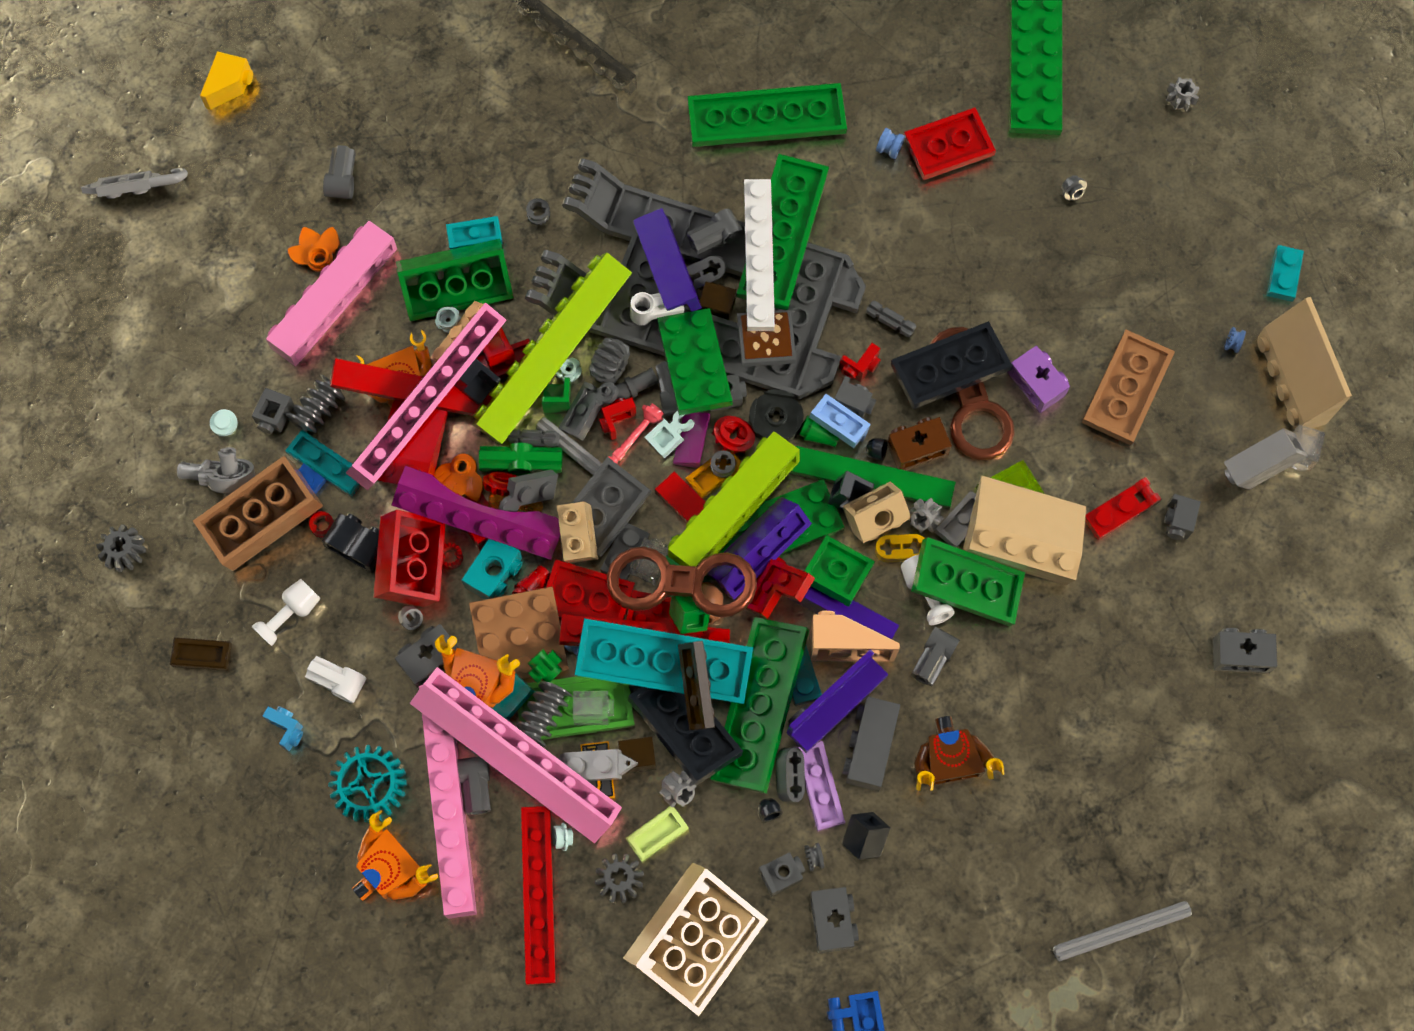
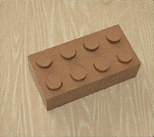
M283 456L197 517L193 522L221 564L234 571L322 508L323 504L296 465L286 456Z

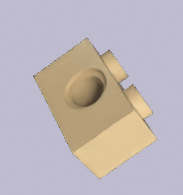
M891 481L843 505L852 533L863 543L875 540L880 534L890 529L898 528L903 522L911 519L902 491Z
M584 501L558 505L557 512L564 561L578 563L597 560L598 554L591 505Z

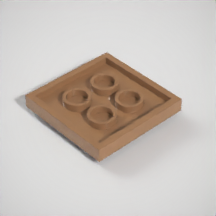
M553 586L469 602L479 655L498 661V659L508 654L509 663L515 659L520 661L519 667L514 671L524 679L531 677L528 672L532 668L527 663L542 649L547 654L553 650L562 659L558 664L563 669L562 671L569 670L564 645H559L560 621Z

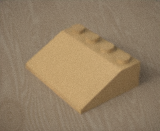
M1311 297L1305 298L1263 328L1258 336V347L1265 354L1268 361V372L1276 381L1277 394L1279 399L1285 403L1289 423L1294 426L1296 433L1326 425L1352 395Z
M981 476L963 550L1023 571L1026 574L1068 585L1076 580L1082 557L1086 506Z
M691 863L623 959L699 1016L768 919L706 868Z

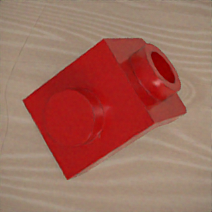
M871 343L857 363L843 355L840 359L839 369L844 376L849 377L851 380L856 379L862 382L869 371L873 373L880 364L879 353L881 348Z
M619 398L609 406L601 408L602 418H599V423L604 434L609 433L611 440L617 439L614 424L636 417V406L633 398Z

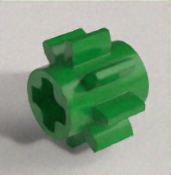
M542 649L527 663L532 668L528 674L536 683H539L542 679L544 682H551L563 670L558 665L562 659L553 650L547 654Z

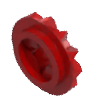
M724 416L717 420L714 425L712 435L716 437L715 444H721L723 451L729 449L734 455L737 452L745 454L748 449L752 448L755 442V433L751 425L745 420L736 416ZM737 431V437L734 440L730 439L729 436Z
M493 472L483 477L482 485L486 491L492 492L493 495L509 496L510 492L507 490L509 478L517 477V475L507 472Z

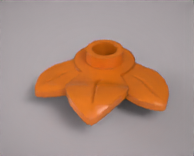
M303 227L299 236V245L288 248V254L295 263L308 265L311 270L321 272L325 266L333 262L332 254L339 247V236L334 227L328 228L322 235L312 229ZM318 258H324V259H325V260H324L323 262H321V263H316V260H317Z
M465 453L458 454L452 459L451 463L442 464L436 469L434 477L448 489L462 497L465 494L473 501L478 502L483 493V479L477 473V462L471 455ZM465 462L466 469L461 472L459 466Z

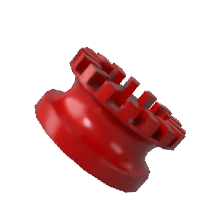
M325 511L316 512L309 520L310 530L316 537L322 539L333 524L334 519ZM319 519H325L329 526L327 529L319 531L315 524H317Z
M448 542V544H444L442 567L447 570L457 569L463 562L464 556L461 548L455 543ZM450 550L456 551L455 556L457 559L455 562H445L446 557L444 554Z

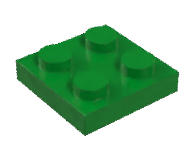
M826 535L806 567L805 572L815 578L811 584L813 588L849 607L875 561Z

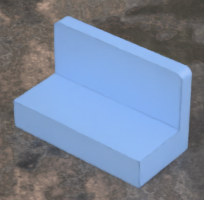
M827 394L820 400L809 416L810 419L853 448L859 441L863 442L871 425Z

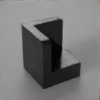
M475 359L454 386L479 405L501 379Z
M846 471L834 481L828 504L844 511L843 505L873 491L874 484Z
M874 812L852 814L842 843L859 860L880 857L891 827Z

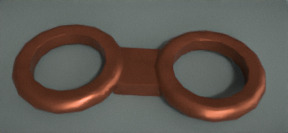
M948 328L940 332L931 341V344L968 330V328ZM983 382L956 392L961 407L953 415L950 430L951 438L957 449L965 456L976 460H992L1003 455L1011 446L1015 435L1014 424L1008 411L998 403L989 401ZM985 411L999 419L1003 428L1001 441L991 448L984 449L974 447L968 443L962 434L961 425L969 414Z
M644 546L635 547L620 553L611 563L607 573V589L613 600L623 608L633 611L649 610L660 604L667 595L692 597L696 606L708 615L719 618L729 617L745 610L752 602L757 589L756 574L751 565L739 555L727 552L713 554L703 559L695 567L670 565L667 558L657 550ZM634 560H650L661 570V581L658 588L653 594L645 598L635 599L628 597L619 588L621 570ZM721 565L737 568L745 578L743 593L737 600L725 605L711 603L702 593L704 576L711 569Z

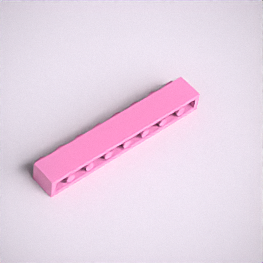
M484 303L352 464L346 474L366 490H369L506 322V319L487 303Z
M438 667L411 700L410 704L594 844L612 825L622 809L620 805Z
M422 713L444 916L451 919L477 915L463 788L458 772L459 754L457 739Z

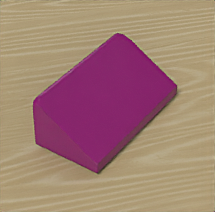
M706 412L691 413L683 416L681 424L687 423L689 419H692L695 424L691 430L682 431L679 434L684 441L676 447L673 464L696 469L700 467L710 421V413Z

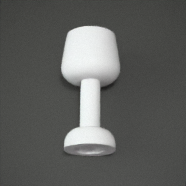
M919 554L908 558L901 564L906 585L911 590ZM925 597L931 608L927 614L929 625L940 624L954 615V610L950 605L941 604L939 601Z
M300 579L282 593V600L286 605L267 624L256 622L252 627L272 646L277 640L274 632L293 613L300 617L307 616L321 598Z

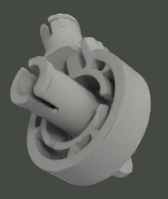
M227 447L218 451L220 461L206 459L202 464L181 461L177 467V476L179 479L198 480L200 486L209 487L212 491L225 493L228 496L255 477L254 465L250 461L237 459L235 448Z

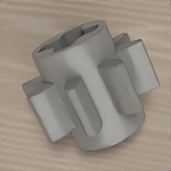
M1178 77L1175 84L1170 83L1167 89L1169 95L1166 101L1171 102L1175 110L1184 109L1187 111L1190 104L1196 105L1199 99L1197 93L1200 88L1195 87L1191 78L1188 80Z
M921 498L914 503V507L909 510L911 515L910 525H913L920 533L927 528L931 533L934 532L938 524L944 520V517L941 516L942 506L933 502L932 498L925 503Z
M672 771L662 780V790L659 793L671 807H674L676 803L684 807L694 798V788L697 786L685 771H682L680 775Z

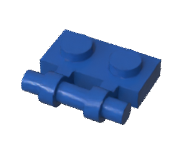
M878 991L849 995L850 1008L841 1009L839 997L828 999L830 1011H827L828 1021L832 1022L833 1031H845L843 1019L849 1017L852 1018L854 1031H885Z

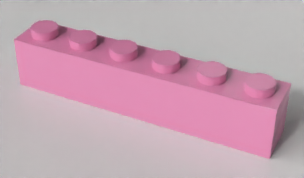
M368 221L364 227H359L354 233L351 242L347 246H343L338 251L336 259L322 269L317 281L304 290L302 298L296 305L293 304L288 308L283 320L269 330L266 340L270 348L296 367L397 250L394 238L371 221Z

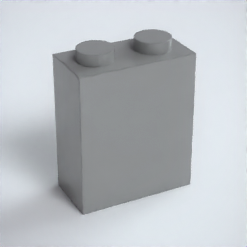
M1283 428L1226 460L1224 463L1227 469L1224 472L1232 485L1236 483L1239 487L1251 489L1302 461L1308 455L1296 434Z

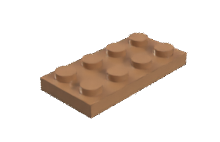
M1125 330L1082 423L1132 445L1175 351L1129 330Z

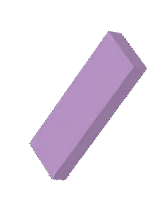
M823 740L819 741L807 753L799 746L796 747L804 755L805 789L817 831L844 825L845 819Z

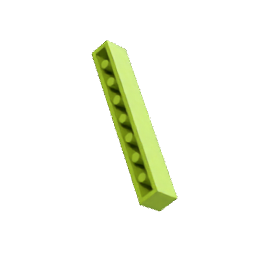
M606 252L601 256L595 255L587 265V268L590 270L584 278L579 276L571 286V289L574 291L568 299L563 297L555 307L557 314L552 320L547 318L538 330L541 332V335L536 341L530 340L522 351L525 356L519 363L515 361L506 372L509 377L503 384L499 382L489 394L493 397L486 406L482 404L474 413L473 417L476 420L472 425L495 443H504L632 274L631 271Z

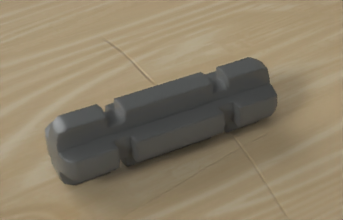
M872 301L867 307L866 313L873 318L878 317L880 322L894 330L899 329L900 333L906 337H910L916 329L915 323L910 320L905 321L903 316L887 307L882 308L883 305L877 301Z
M513 429L507 440L511 444L528 443L533 446L547 445L548 447H556L559 445L560 434L549 430L543 432V430L523 429L520 431V429Z

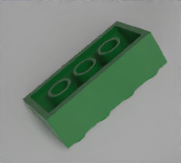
M500 239L396 261L397 274L410 321L437 316V312L443 307H453L459 311L467 309L474 301L490 304L514 298Z

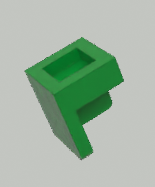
M564 377V384H547L544 388V396L542 397L544 413L568 412L571 406L572 390L570 377Z
M671 597L669 614L680 634L707 631L710 615L698 608L692 597Z

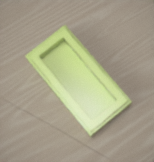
M669 806L627 836L625 840L643 863L689 830V827L676 809Z

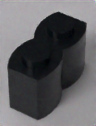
M339 513L322 539L324 547L371 573L377 561L379 529L375 527L368 529L361 525L362 521L352 514L345 516Z

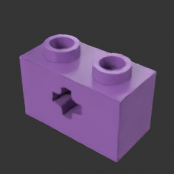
M1037 345L1011 362L1013 365L1012 369L1007 372L1039 413L1065 397L1070 388L1067 377L1061 371L1058 372L1052 365L1050 356L1045 351H1041Z

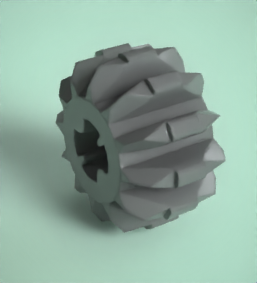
M605 338L599 344L591 359L592 362L589 366L590 376L596 378L601 383H616L617 379L621 377L622 372L625 371L630 356L629 346L618 339Z
M121 524L118 531L114 527H109L110 534L108 536L101 534L100 537L104 542L96 544L97 549L101 551L98 554V558L102 562L105 561V566L108 569L115 567L118 572L122 573L125 565L129 570H133L134 566L132 563L134 561L142 563V559L138 554L146 553V548L142 546L145 539L142 535H137L138 531L134 527L128 529L125 525Z
M617 853L612 854L614 863L610 864L606 858L602 860L603 865L607 868L606 870L596 868V874L604 878L595 880V885H606L601 889L600 895L602 897L606 896L611 891L609 898L611 903L615 902L617 895H620L622 903H626L625 893L628 892L632 898H636L637 894L632 887L643 888V883L634 879L643 877L644 872L642 870L634 871L639 865L637 860L628 865V854H625L622 862H619ZM619 872H624V878H627V881H621L619 885H615L614 878L612 879V876H617Z

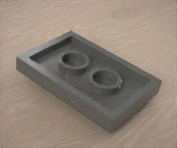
M609 457L605 459L572 502L584 501L591 505L597 554L601 557L652 492Z

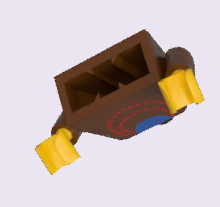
M951 716L935 719L938 734L928 736L926 743L920 746L914 762L917 776L916 789L918 791H921V784H927L930 786V791H932L935 785L982 777L985 773V768L987 770V777L990 780L994 779L993 771L995 770L1000 771L1002 776L1004 775L1003 762L995 758L990 749L976 735L970 734L968 729L954 731Z

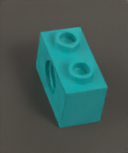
M488 539L461 580L464 588L483 599L503 596L508 587L506 582L511 575L515 576L522 567L523 562L521 561L520 550ZM492 566L502 568L501 572L497 575L492 576L487 573L488 569Z

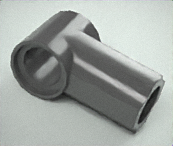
M342 145L332 148L329 172L325 174L323 181L325 197L352 199L354 192L353 169L356 156L354 149Z
M728 208L716 213L711 218V221L687 232V238L693 251L698 255L722 242L724 244L735 242L744 234V231L732 210Z
M662 361L655 367L661 391L659 394L664 416L674 415L678 409L667 362Z
M935 626L911 676L920 683L932 687L942 671V667L946 661H949L960 640Z
M480 756L458 759V772L461 785L463 784L466 814L478 815L491 812L488 781H490L489 764Z

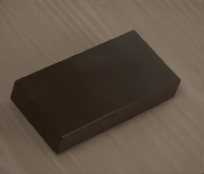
M174 637L170 666L228 671L232 643L229 641Z

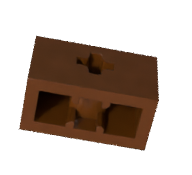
M940 417L921 419L915 426L906 428V426L895 428L891 431L887 440L896 468L902 470L947 456L952 447Z

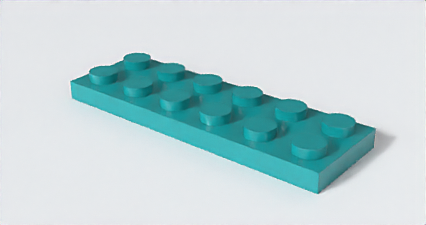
M584 618L574 675L684 694L678 645L703 641L704 650L707 655L706 667L711 685V698L744 704L753 647Z

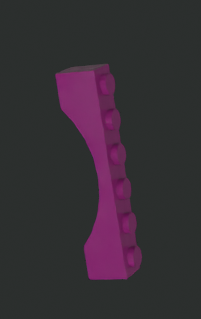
M405 466L391 506L550 560L560 537L559 519L557 517L539 511L511 512L480 505L451 491L433 475Z

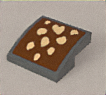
M791 310L774 311V331H747V313H737L742 367L796 363Z

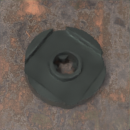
M772 389L764 392L763 395L753 401L749 412V422L757 438H768L773 431L788 442L795 438L802 427L804 413L801 404L799 405L791 393L785 390ZM774 411H779L780 416L784 417V419L773 422L769 415H773Z

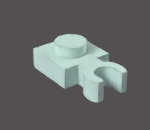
M678 411L673 415V421L670 424L663 419L645 436L646 440L663 458H666L684 441L679 434L682 431L691 430L695 424L692 419H689L685 424H681L680 419L684 415L679 416Z

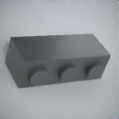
M867 696L865 704L859 703L855 719L860 721L858 731H852L849 747L854 748L852 758L846 757L842 774L847 775V784L878 792L881 789L900 704Z

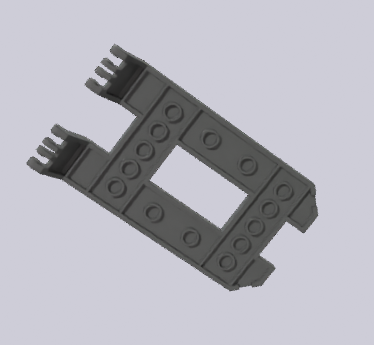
M580 159L578 169L581 172L592 174L594 179L592 180L581 174H575L572 179L573 183L570 184L568 190L573 195L585 198V201L583 203L572 197H565L562 207L577 213L601 232L630 241L621 264L632 272L588 331L607 338L618 339L626 344L665 356L657 319H653L646 325H637L630 318L631 299L635 294L639 292H645L650 295L659 293L633 221L663 208L684 259L699 262L710 256H720L727 264L726 272L741 277L746 263L745 222L738 220L744 231V234L738 240L730 244L722 242L697 255L690 245L687 232L711 221V218L716 213L625 185L598 163L587 159ZM808 242L788 309L791 310L796 354V363L742 367L738 324L712 315L726 375L738 374L740 381H745L768 390H785L796 399H801L833 384L841 356L817 349L831 306L857 313L866 288L862 278L858 276L854 269V264L849 255ZM544 250L541 256L542 262L556 266L558 268L557 272L544 266H538L535 271L538 276H533L531 282L534 286L544 288L549 292L546 296L543 293L530 289L526 293L525 300L541 306L555 316L557 314L555 310L557 304L563 297L567 299L574 291L571 289V286L579 276L584 278L586 273L562 255ZM713 260L710 261V267L721 268L720 263H714ZM639 306L636 308L638 311L641 312L648 310L644 306ZM684 306V313L692 312L689 307Z

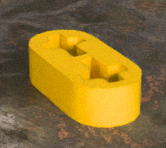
M918 534L882 536L876 543L875 555L880 561L886 563L904 562L908 558L917 555L914 554L913 549L904 548L911 547L912 542H916L917 546L921 547L922 540L925 538ZM885 543H889L890 548L899 549H894L890 555H886L885 550L880 548H883Z

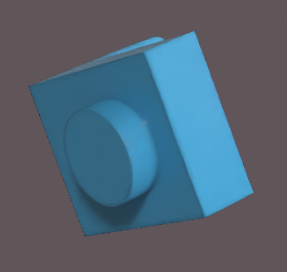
M278 706L277 710L267 707L262 717L267 722L286 731L279 745L283 749L290 751L292 746L296 747L303 736V731H301L303 726L292 718L294 715L292 712Z

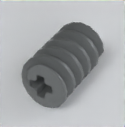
M322 374L321 378L324 382L315 380L314 386L316 390L308 388L307 394L309 398L301 396L299 401L302 406L294 405L292 407L296 415L286 414L288 420L304 432L311 431L317 433L318 431L314 423L324 425L321 415L324 414L330 417L331 413L328 407L331 406L336 409L339 407L335 398L346 399L341 389L330 387L331 380Z
M541 681L538 685L542 692L536 691L533 693V697L537 702H528L527 707L531 712L524 711L522 717L526 722L518 721L516 727L540 746L545 747L546 744L542 741L541 737L552 736L546 729L547 726L557 727L552 717H562L563 714L558 710V706L568 707L567 702L563 698L564 696H573L553 683Z

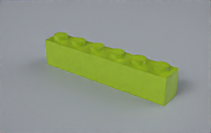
M774 431L768 438L764 437L761 439L755 453L751 457L747 456L743 459L737 473L733 477L729 476L726 478L719 493L708 498L704 504V509L698 516L694 515L690 518L684 532L680 536L676 535L672 538L668 545L669 558L681 566L697 567L703 559L713 554H718L800 462V449Z

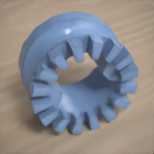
M1232 327L1228 334L1230 339H1226L1224 349H1233L1234 353L1238 354L1246 331L1238 332L1235 327Z

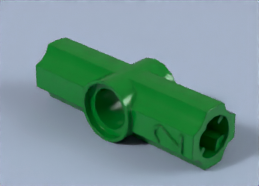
M512 443L509 447L480 446L479 470L508 472L517 476L547 470L562 473L563 451L562 448L533 447V445L528 443Z

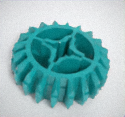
M370 745L365 746L364 753L361 752L359 747H355V756L353 757L348 752L344 753L347 761L343 764L337 760L335 764L340 768V771L334 770L330 773L337 781L328 783L330 788L338 789L330 794L332 800L339 799L335 807L338 810L344 808L342 814L346 818L353 813V820L355 822H359L363 815L365 823H369L370 816L379 810L391 816L392 811L388 807L393 804L399 808L401 804L395 799L396 796L402 798L406 795L404 791L398 789L399 787L407 786L405 779H398L406 774L404 768L397 769L401 761L398 758L391 761L393 753L387 751L383 755V748L377 746L373 754ZM366 763H379L385 766L389 772L384 774L381 772L370 773ZM357 767V778L348 783L349 786L346 787L350 773ZM365 774L374 782V784H371V794L362 786V784H365ZM390 781L387 794L379 801V790ZM352 794L355 796L365 795L370 806L356 805L349 800L348 796ZM381 814L379 815L380 821H382V815H381Z

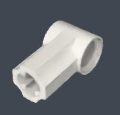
M639 292L631 299L630 318L637 325L649 324L653 319L684 313V305L667 311L660 293L650 295L645 292ZM639 306H644L648 310L641 312L638 311L636 308Z
M318 656L309 664L305 676L307 680L330 690L332 694L351 704L355 702L367 679L348 667L343 669Z

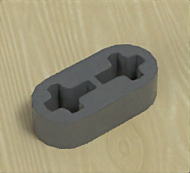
M710 256L687 267L691 275L698 272L701 277L694 280V289L696 290L704 286L706 281L713 282L725 275L727 264L722 257ZM711 260L721 265V268L718 269V275L714 272L708 274L704 272V269L711 266Z
M796 747L781 748L776 756V789L779 799L783 802H799L805 793L804 755Z

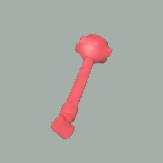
M653 403L650 406H642L645 419L622 445L616 448L612 456H608L615 463L618 464V461L625 456L626 451L650 423L656 424L663 420L662 416L664 413Z

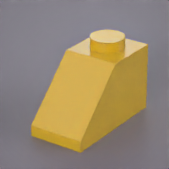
M217 51L200 95L206 109L211 110L244 94L246 86L250 85L253 79V71L247 59Z

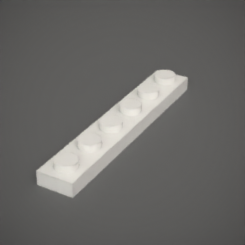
M744 179L747 331H774L771 179Z

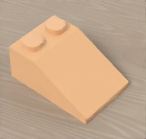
M820 611L818 615H813L810 626L811 661L857 662L870 649L875 653L873 659L876 662L895 661L900 649L898 642L843 615H835L833 611Z

